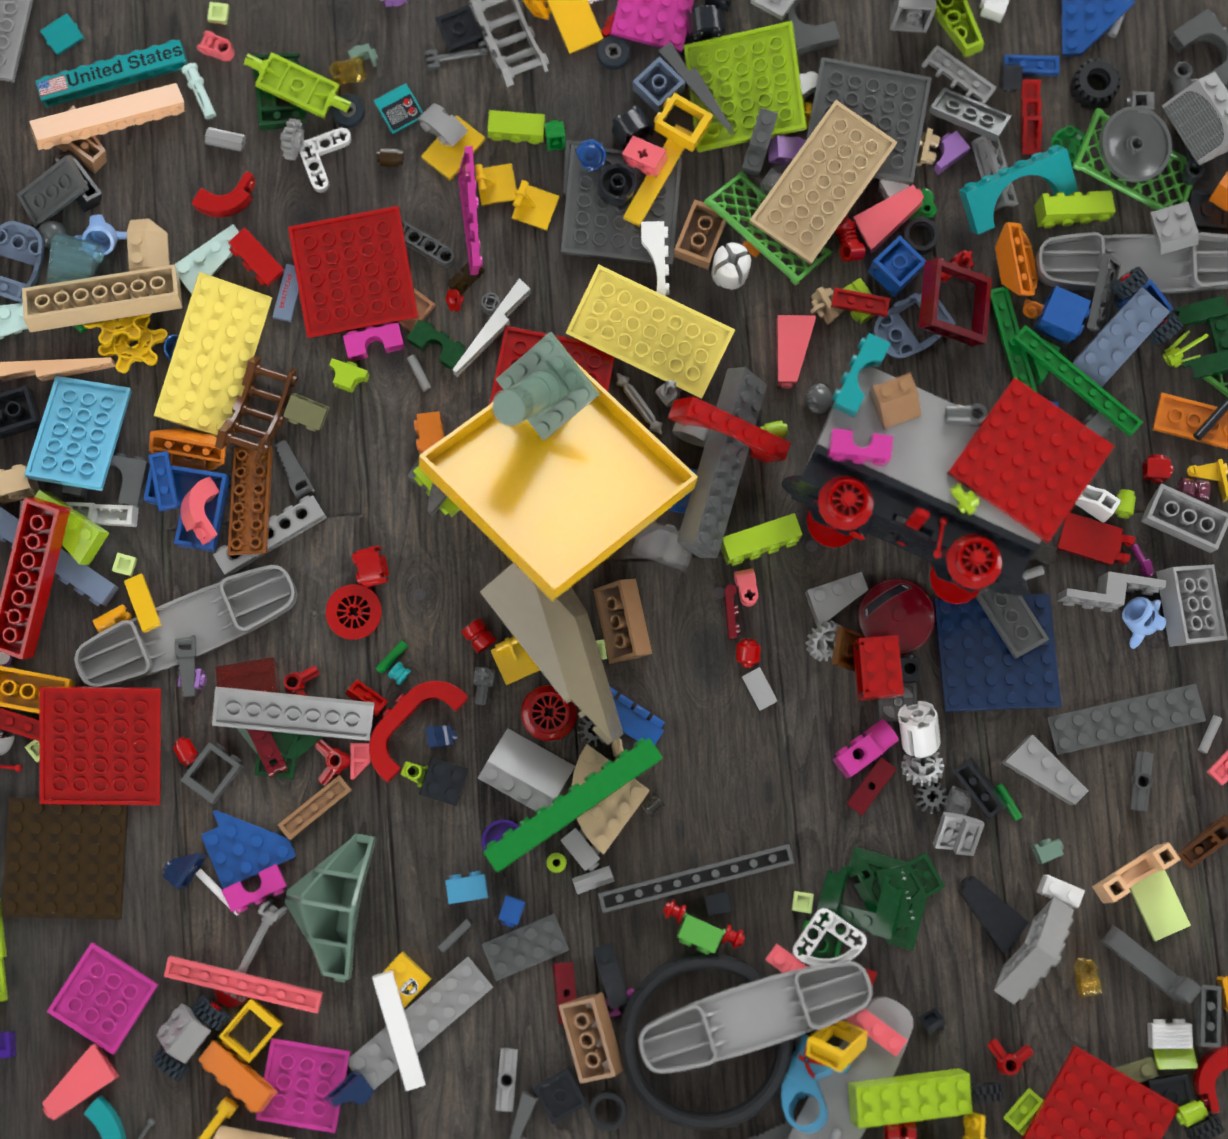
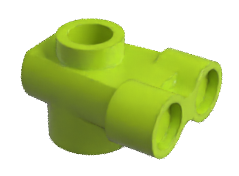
M959 483L950 489V493L959 501L956 505L963 514L967 511L970 515L977 510L976 506L981 501L972 490L966 494Z
M405 761L400 775L418 783L417 786L421 788L428 765L424 767ZM411 767L415 770L413 775L408 773V769Z

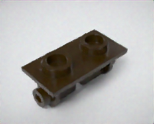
M468 262L461 269L464 273L463 275L458 272L449 280V288L457 289L459 294L462 295L485 272L483 266L479 268L478 275H470Z

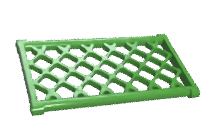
M1097 108L1072 168L1089 174L1155 210L1171 207L1173 202L1179 201V204L1185 203L1193 185L1177 183L1175 174L1182 172L1187 164V158L1174 150L1171 151L1169 162L1166 165L1169 171L1168 175L1163 176L1160 173L1157 179H1149L1146 183L1140 184L1135 182L1136 186L1133 188L1126 186L1125 180L1120 178L1115 180L1110 177V170L1101 157L1099 141L1096 132L1101 131L1102 128L1095 130L1098 119L1101 120V126L1103 127L1110 116ZM1093 136L1095 145L1088 146L1090 138ZM1096 147L1100 156L1093 159L1089 151L1090 148ZM1086 152L1088 161L1083 163L1081 161ZM1095 160H1102L1104 170L1098 171L1094 169ZM1176 160L1180 162L1179 171L1174 172L1172 170L1171 161ZM1165 177H1171L1173 187H1166L1164 183ZM1154 181H1160L1162 191L1156 192L1152 184ZM1146 184L1149 185L1151 195L1148 197L1142 194L1141 189ZM1181 185H1186L1184 192L1181 195L1179 187ZM1175 189L1178 199L1171 200L1168 190ZM1164 193L1167 203L1164 205L1158 203L1157 194Z
M740 172L726 185L705 199L704 204L709 208L711 207L781 270L795 286L798 285L803 278L830 257L833 252L823 247L820 251L822 256L819 259L815 258L813 264L807 267L806 261L799 256L793 255L789 249V254L782 253L780 247L786 248L776 240L775 242L768 241L766 238L767 234L760 229L754 228L749 222L751 219L750 212L755 213L767 195L748 179L744 172ZM738 181H741L743 183L742 186H738L735 184ZM728 189H731L732 194H728L725 192ZM735 189L741 190L744 196L736 195ZM752 191L757 197L750 198L747 192ZM718 197H720V198H721V202H718V203H717V202L714 201L715 199H717ZM725 198H731L733 204L726 203ZM737 200L744 201L745 206L738 205ZM749 202L756 203L757 209L751 208ZM725 209H734L735 215H730ZM738 210L745 211L747 217L739 215ZM740 220L747 221L749 227L744 228L739 223ZM753 234H761L763 240H758L753 236ZM767 246H775L777 252L772 253ZM781 258L789 259L791 265L786 266L781 261ZM794 260L801 261L803 267L796 266ZM798 270L803 273L798 276L795 274V271Z

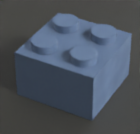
M659 56L633 80V90L658 114V112L661 113L664 110L663 105L668 97L671 98L674 93L681 95L685 91V81Z

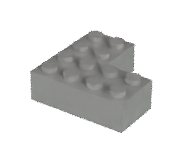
M1053 897L1033 918L1024 944L1003 965L994 989L996 993L1012 1004H1015L1019 999L1023 1000L1030 988H1035L1039 978H1044L1052 965L1055 967L1061 959L1059 954L1065 947L1063 942L1069 934L1068 928L1073 922L1072 915L1074 909L1056 897Z

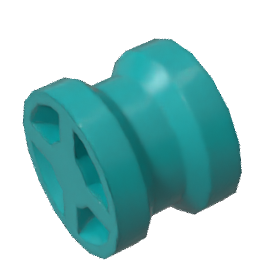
M399 661L387 676L390 679H395L396 684L400 686L412 671L405 669Z

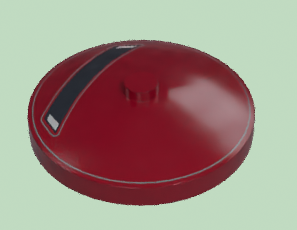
M888 579L871 587L863 596L858 608V625L864 638L898 635L900 655H905L919 649L929 639L935 625V611L931 599L920 586L905 579Z

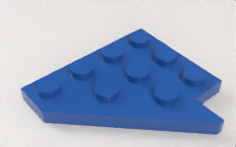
M1062 0V57L1081 56L1134 5L1135 0Z
M217 810L212 812L219 827L201 834L223 889L255 876L269 867L297 857L292 843L287 837Z

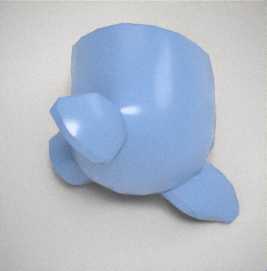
M99 214L90 216V225L83 235H76L75 239L80 244H83L89 254L103 256L109 254L115 248L119 239H127V232L115 231L112 225L105 222L103 215Z
M1136 597L1126 604L1122 612V619L1133 633L1129 642L1132 649L1140 645L1145 635H1151L1155 631H1162L1165 628L1166 619L1160 616L1158 612L1161 606L1160 600L1149 601L1144 597Z

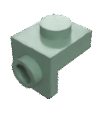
M369 43L362 46H354L348 51L352 65L370 58L373 67L377 66V53L374 48H370Z

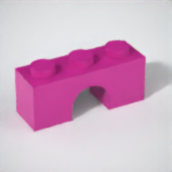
M386 323L384 326L377 328L376 326L367 327L365 331H350L347 335L343 336L350 362L369 358L367 348L374 341L382 342L387 353L405 349L399 323Z
M832 429L829 439L828 457H833V460L844 461L845 459H850L854 463L859 464L873 462L875 466H885L891 460L893 436L873 433L869 446L861 448L853 442V431Z
M276 864L258 873L261 878V886L256 892H247L242 882L235 883L221 890L230 911H236L239 914L248 910L247 906L252 903L259 905L265 902V897L271 894L275 897L284 893V888L288 886L279 866Z

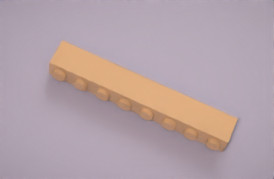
M177 83L29 122L38 150L50 149L56 145L69 144L75 140L88 139L90 136L103 135L109 131L122 130L128 126L141 125L147 121L160 120L170 115H178L184 112V100Z

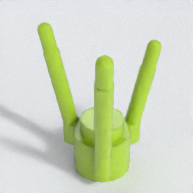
M1187 330L1175 343L1164 350L1163 358L1170 367L1174 365L1176 368L1184 361L1201 357V355L1181 360L1184 357L1183 352L1206 339L1208 334L1196 339L1182 349H1175L1190 333Z

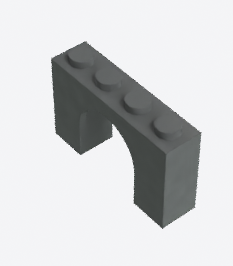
M796 0L785 15L786 22H793L797 55L838 46L840 36L836 22L816 26L802 23L797 18L794 8L803 0Z
M1206 9L1173 31L1168 40L1178 53L1199 41H1207L1216 45L1222 54V64L1209 74L1216 72L1224 86L1227 87L1228 31L1218 22L1216 15L1209 9Z
M116 453L112 457L110 466L119 468L122 473L123 482L118 503L121 505H133L142 509L150 464L143 457L134 456V459L127 458L125 454ZM63 485L62 493L66 496L85 499L87 488Z

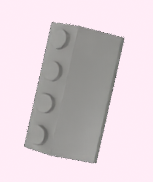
M1161 483L1148 503L1140 522L1212 553L1218 550L1228 527V513Z

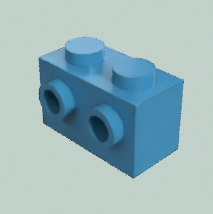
M481 871L469 872V877L461 878V874L450 875V880H445L448 904L489 898L486 874L481 875Z

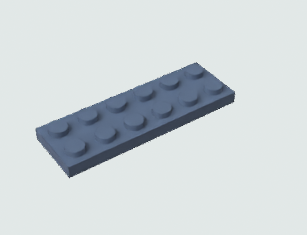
M1144 288L1138 289L1072 363L1100 387H1103L1170 311Z

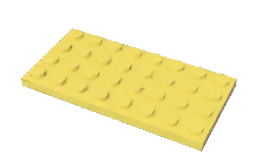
M598 264L566 334L665 382L667 380H675L676 387L702 399L735 329Z
M199 272L153 416L217 437L218 430L226 419L232 418L235 413L232 412V408L237 396L242 397L245 387L242 385L247 363L255 355L272 297Z

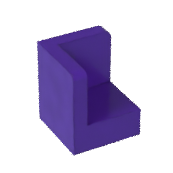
M15 1031L0 1033V1058L16 1056Z

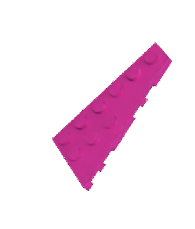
M465 146L458 172V184L470 275H478L479 268H482L483 265L482 256L479 254L480 240L478 239L477 223L479 199L476 197L477 185L474 177L473 146Z

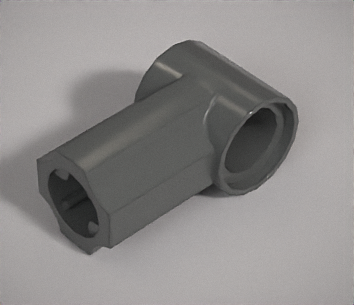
M974 404L973 406H946L945 408L946 425H971L977 427L983 423L987 416V410L981 404ZM972 412H978L981 418L975 419L972 416Z

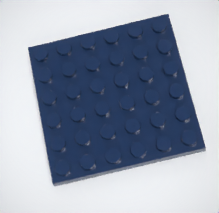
M1049 594L1022 595L1049 640L1017 659H1014L976 597L962 604L948 603L941 598L934 599L944 712L1060 708L1062 706Z

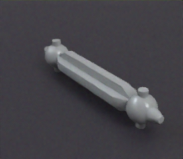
M617 373L618 380L616 384L624 388L625 394L647 423L651 424L650 431L661 435L662 422L655 420L652 411L636 389L629 384L630 378Z

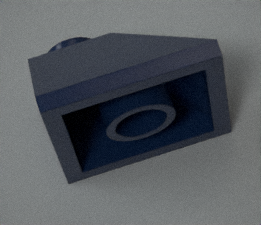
M195 853L175 858L172 861L169 860L163 868L165 872L162 876L175 888L186 889L208 855L205 853Z

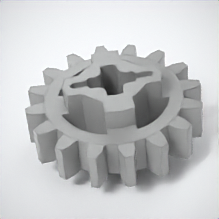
M289 119L287 127H284V131L281 133V149L284 151L283 157L285 159L296 160L298 152H301V148L304 146V130L301 128L302 123L300 120Z
M824 620L823 625L818 623L817 629H811L813 633L807 635L810 640L806 641L805 644L809 646L806 650L814 659L821 662L822 659L828 661L829 657L832 658L837 626H840L838 623L832 620L830 622Z
M939 752L924 758H917L915 755H904L901 768H903L902 774L906 775L907 781L913 780L912 785L918 782L920 787H923L924 783L931 786V781L937 783L938 778H942L944 771L943 758H939Z

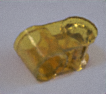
M352 58L350 60L333 62L330 66L332 81L338 84L364 81L367 78L363 69L364 60L362 58ZM336 71H342V72H343V73L340 74V75L334 74Z
M1086 958L1077 959L1074 963V970L1080 997L1084 998L1102 994L1096 964ZM1087 964L1088 968H1085V971H1083L1082 968Z

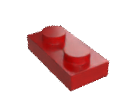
M358 679L345 693L354 701L373 702V714L375 716L388 703V700Z

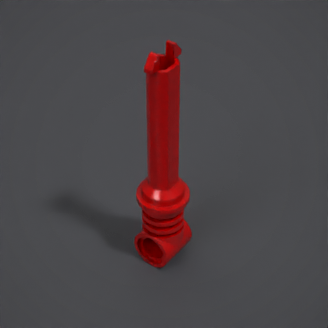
M847 215L834 232L837 234L841 245L839 255L843 261H861L865 257V246L859 242L856 235V223L848 218Z

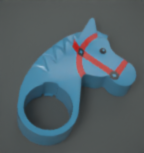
M805 1033L800 1036V1044L792 1054L788 1073L785 1075V1080L782 1083L781 1099L787 1121L798 1131L812 1134L825 1126L829 1116L828 1106L819 1080L830 1076L833 1072L838 1074L849 1072L851 1063L840 1073L806 1056L807 1039L809 1036ZM806 1095L816 1098L820 1105V1114L817 1120L808 1126L798 1125L794 1120L793 1112L799 1098H805Z

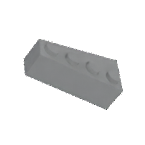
M1034 735L1027 736L1001 762L1068 805H1075L1089 791Z

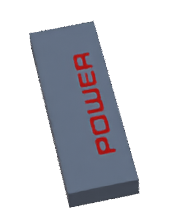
M286 264L272 317L273 319L292 323L299 297V288L295 266Z

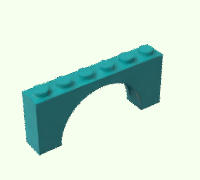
M1059 145L1051 146L1044 153L1033 154L1032 158L1028 160L1017 161L1010 168H1002L994 175H986L976 183L971 182L964 185V188L960 189L959 193L970 230L979 235L995 227L994 208L999 195L1008 184L1022 176H1041L1049 184L1054 195L1056 193H1064L1067 196L1078 191L1067 149Z

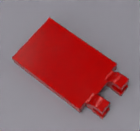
M1069 512L1064 519L1056 549L1110 566L1113 565L1114 561L1126 565V563H1129L1131 555L1119 553L1121 545L1131 547V545H1134L1136 537L1122 535V528Z

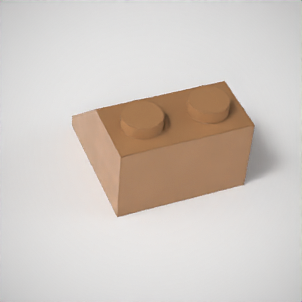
M910 373L875 385L869 392L883 429L921 416L918 391Z

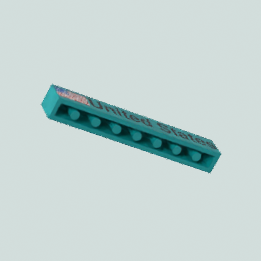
M180 39L169 40L162 45H152L148 49L141 51L134 50L127 55H117L106 61L99 60L92 65H82L71 71H61L57 75L43 76L41 79L36 80L40 99L44 106L48 108L181 70L182 67L188 64Z

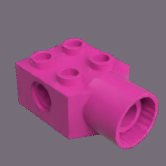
M884 719L879 720L863 732L864 736L861 734L850 741L851 746L849 748L845 746L834 753L836 757L832 760L846 778L855 775L899 741L894 730ZM854 750L859 753L860 757L858 760L853 757Z

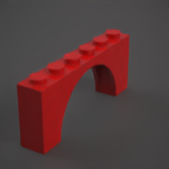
M694 396L674 400L668 416L669 419L684 426L703 427L728 435L747 445L751 449L749 456L763 463L785 461L791 442Z

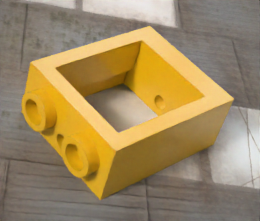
M674 93L671 98L668 97L665 101L662 113L658 112L656 115L654 130L693 152L710 126L713 114ZM674 105L701 120L691 137L664 122Z
M252 998L219 1037L222 1039L221 1043L226 1048H232L237 1052L236 1056L241 1061L250 1063L284 1023L259 1001ZM250 1010L272 1028L252 1053L230 1035Z
M840 1020L827 1027L818 1029L807 1039L806 1056L841 1073L866 1048L868 1031L845 1020ZM834 1035L851 1045L842 1051L826 1042Z

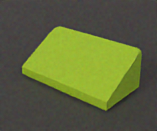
M1193 1048L1153 1049L1156 1069L1197 1068Z

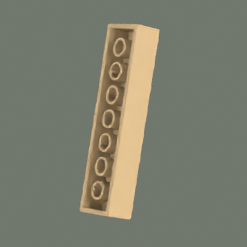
M175 264L22 288L23 316L30 332L183 308L180 278Z

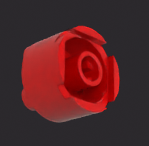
M380 545L356 550V553L352 554L353 563L358 568V572H356L357 582L359 584L362 583L365 588L389 582V579L386 578L389 576L388 565L385 555L381 556L379 552L382 551Z

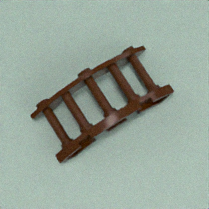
M253 356L247 363L242 385L245 386L242 397L237 396L232 408V412H235L232 418H227L218 430L215 447L223 449L227 444L232 443L257 451L255 460L259 461L263 455L266 456L268 454L269 446L278 428L284 424L285 417L283 415L292 388L297 384L298 376H296L297 369L295 368L288 375L263 368L260 365L261 358ZM263 375L286 382L282 396L256 388L254 385L256 377ZM255 395L278 402L279 406L275 415L250 408L248 405L250 396L253 397ZM250 415L269 421L271 424L267 432L242 425L240 421L243 416ZM241 432L261 438V441L258 444L233 436V434Z

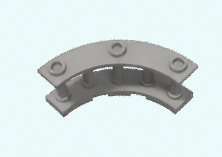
M469 0L476 21L484 29L481 33L496 68L501 70L502 74L500 76L507 87L514 85L512 80L515 77L514 75L540 65L545 72L548 71L547 64H549L547 55L546 53L543 54L533 38L535 37L534 31L531 26L528 27L518 0H512L516 12L491 22L485 19L483 14L485 8L506 0ZM519 19L523 29L522 32L499 41L493 39L491 32L494 28ZM527 38L531 48L508 57L501 56L499 50L502 47ZM531 55L536 57V59L516 67H508V64Z

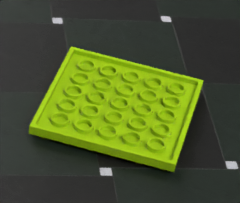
M792 21L684 45L687 69L689 71L694 67L697 69L735 131L731 135L713 115L710 126L696 146L698 152L750 142L760 108L778 113L771 137L807 130ZM689 87L691 102L711 113ZM693 116L695 131L701 120Z

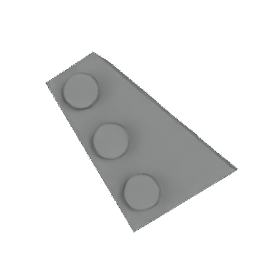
M862 572L807 590L805 595L816 626L818 623L823 625L824 620L829 621L868 591Z

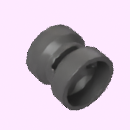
M487 293L482 297L483 312L488 316H492L500 305V299L496 294Z

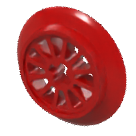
M350 584L339 588L331 595L326 605V620L329 627L334 633L345 639L357 640L370 635L377 628L381 619L382 609L378 597L371 589L365 588L363 585ZM355 596L354 603L352 604L349 598ZM358 597L363 598V599L360 601V603L357 605V599H358ZM345 599L348 600L349 606L343 603ZM365 601L368 602V605L361 607ZM340 604H342V605H343L344 607H346L347 609H346V610H342V609H338V608H339ZM351 608L359 609L356 617L354 615L349 616ZM370 608V613L362 612L363 610ZM338 612L346 613L345 615L338 617ZM361 615H368L370 617L367 621ZM348 617L343 624H341L340 620ZM359 618L366 622L363 626L360 625ZM351 620V627H345L347 623ZM355 620L357 621L359 628H354Z
M544 685L532 690L526 696L521 708V718L526 730L532 736L544 741H555L566 736L574 727L577 719V707L572 700L566 703L552 685ZM546 696H550L549 705L544 700ZM552 697L558 698L554 705H551ZM539 699L543 700L544 707L537 703ZM562 701L564 705L555 708L557 703ZM536 704L542 710H533V707ZM564 707L566 709V713L557 712V710ZM546 708L549 710L554 709L553 717L544 716ZM532 713H541V715L533 718ZM556 715L565 716L564 721L560 720ZM543 717L542 721L537 725L535 720ZM553 719L558 720L561 725L556 727ZM545 720H547L546 729L540 727ZM550 720L555 727L554 729H548Z

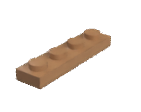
M340 775L337 776L279 823V828L289 840H292L349 794L352 789Z

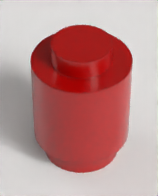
M182 737L174 742L175 746L172 749L180 763H183L185 767L193 764L198 758V752L190 738L185 739V737Z

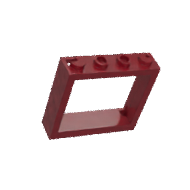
M935 257L934 260L926 261L924 264L918 328L970 346L986 344L992 278L985 276L984 273L973 272L971 268L960 267L957 263L944 261V258ZM941 272L976 284L971 331L937 319Z

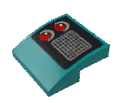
M406 83L374 100L378 111L392 134L419 120L418 118L423 114Z

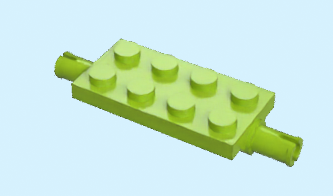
M272 52L267 60H261L249 53L247 54L244 65L259 71V77L255 83L256 87L321 118H325L331 106L346 113L348 112L351 101L337 96L340 84Z

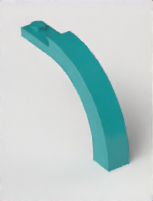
M103 1096L96 1098L84 1114L96 1126L102 1139H127L122 1122L112 1105Z

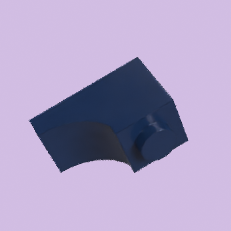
M451 725L426 727L429 748L436 749L455 745L454 741L457 740L456 729H452Z
M354 1070L324 1099L335 1108L348 1101L361 1105L368 1102L375 1091L364 1076Z

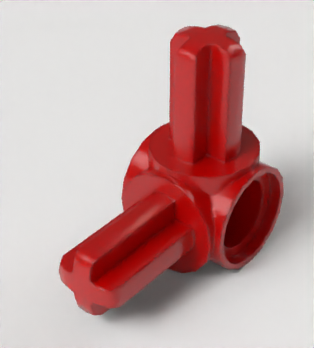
M963 250L950 260V262L957 263L960 267L972 269L975 266L971 257L973 254L971 251ZM941 272L940 280L946 282L953 276Z
M312 666L301 673L287 674L283 681L285 691L288 694L306 696L303 691L305 683L320 675L317 667ZM291 680L298 682L297 686L293 688L287 684Z
M321 739L316 743L315 748L326 757L325 764L327 767L318 778V781L326 786L336 773L340 774L343 769L350 765V756L345 752H341L338 748L333 749L327 742ZM338 756H339V758H340V763H339V765L337 764V758H338Z
M993 1039L987 1044V1047L997 1059L995 1062L997 1070L1002 1075L1017 1074L1022 1067V1063L1033 1055V1050L1028 1045L1023 1046L1013 1054L1010 1052L1006 1053L997 1039ZM1007 1061L1011 1063L1010 1071L1005 1067Z

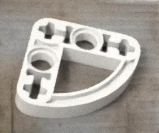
M821 908L814 914L794 944L792 952L797 959L812 966L828 962L852 960L863 950L867 939L862 932L826 908ZM827 912L829 921H823L820 925L824 927L823 930L813 925L814 921L816 923L820 922V913L825 914ZM839 923H843L846 927V931L842 935L837 934L835 931V927ZM811 928H815L818 931V937L814 940L809 939L807 935L808 930ZM850 929L853 930L851 935L854 937L861 936V945L856 944L854 946V940L848 937L847 941L844 939L849 935ZM826 931L851 947L844 954L834 958L821 959L810 956ZM804 937L813 945L811 947L807 945L805 948L807 953L799 956L797 947H803L805 942L802 939Z

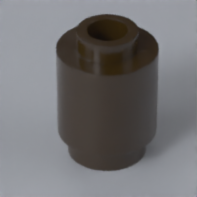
M381 147L380 151H377V162H380L381 166L399 167V165L404 164V150Z

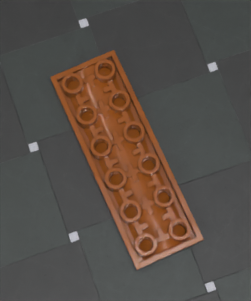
M269 446L268 454L266 456L263 455L259 461L255 460L257 451L245 447L234 448L228 555L266 554L268 551L273 461L272 446Z

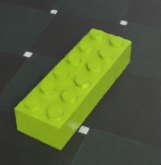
M960 1068L848 1082L850 1123L857 1128L972 1114L970 1073Z

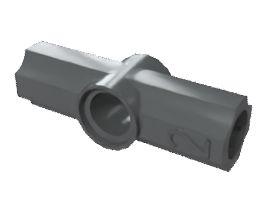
M1140 751L1135 753L1133 776L1130 780L1132 786L1130 810L1148 811L1150 787L1153 784L1151 777L1153 753ZM1140 776L1143 777L1145 780V785L1143 787L1140 786L1138 783V778Z

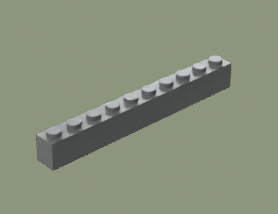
M785 844L598 893L602 912L605 913L794 864L790 845Z

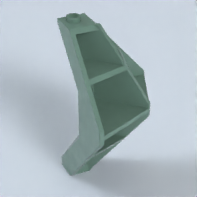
M354 834L350 840L286 892L285 904L314 951L321 975L334 977V981L346 982V979L349 980L352 977L355 930L363 886L375 847L376 837Z

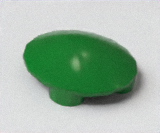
M1069 125L1054 134L1050 146L1059 145L1066 148L1072 163L1078 155L1085 135L1077 128Z

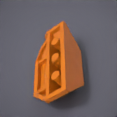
M1007 222L1004 224L995 246L1001 283L1017 295L1033 296L1038 284V276L1032 245L1022 230L1021 223Z
M179 428L150 432L149 451L154 454L168 451L172 466L212 472L225 463L226 446L223 449L216 448L217 438L211 434Z

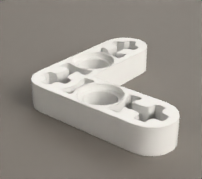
M338 128L305 140L304 146L301 148L300 155L314 190L319 193H323L329 188V181L319 156L346 147L351 143V134L346 128ZM344 134L346 140L342 141V139H339L340 135ZM331 137L335 138L336 144H334ZM322 140H329V147L322 148L320 146ZM305 147L310 148L311 158L308 157ZM313 162L319 164V168L316 171L309 169V165ZM318 175L320 176L321 181L323 182L322 187L317 185L318 181L316 176Z

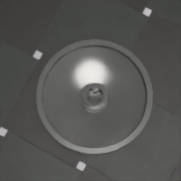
M1131 106L1117 111L1107 119L1100 133L1099 148L1105 165L1115 176L1128 182H1144L1157 176L1164 170L1171 156L1172 141L1166 124L1156 113L1144 107Z

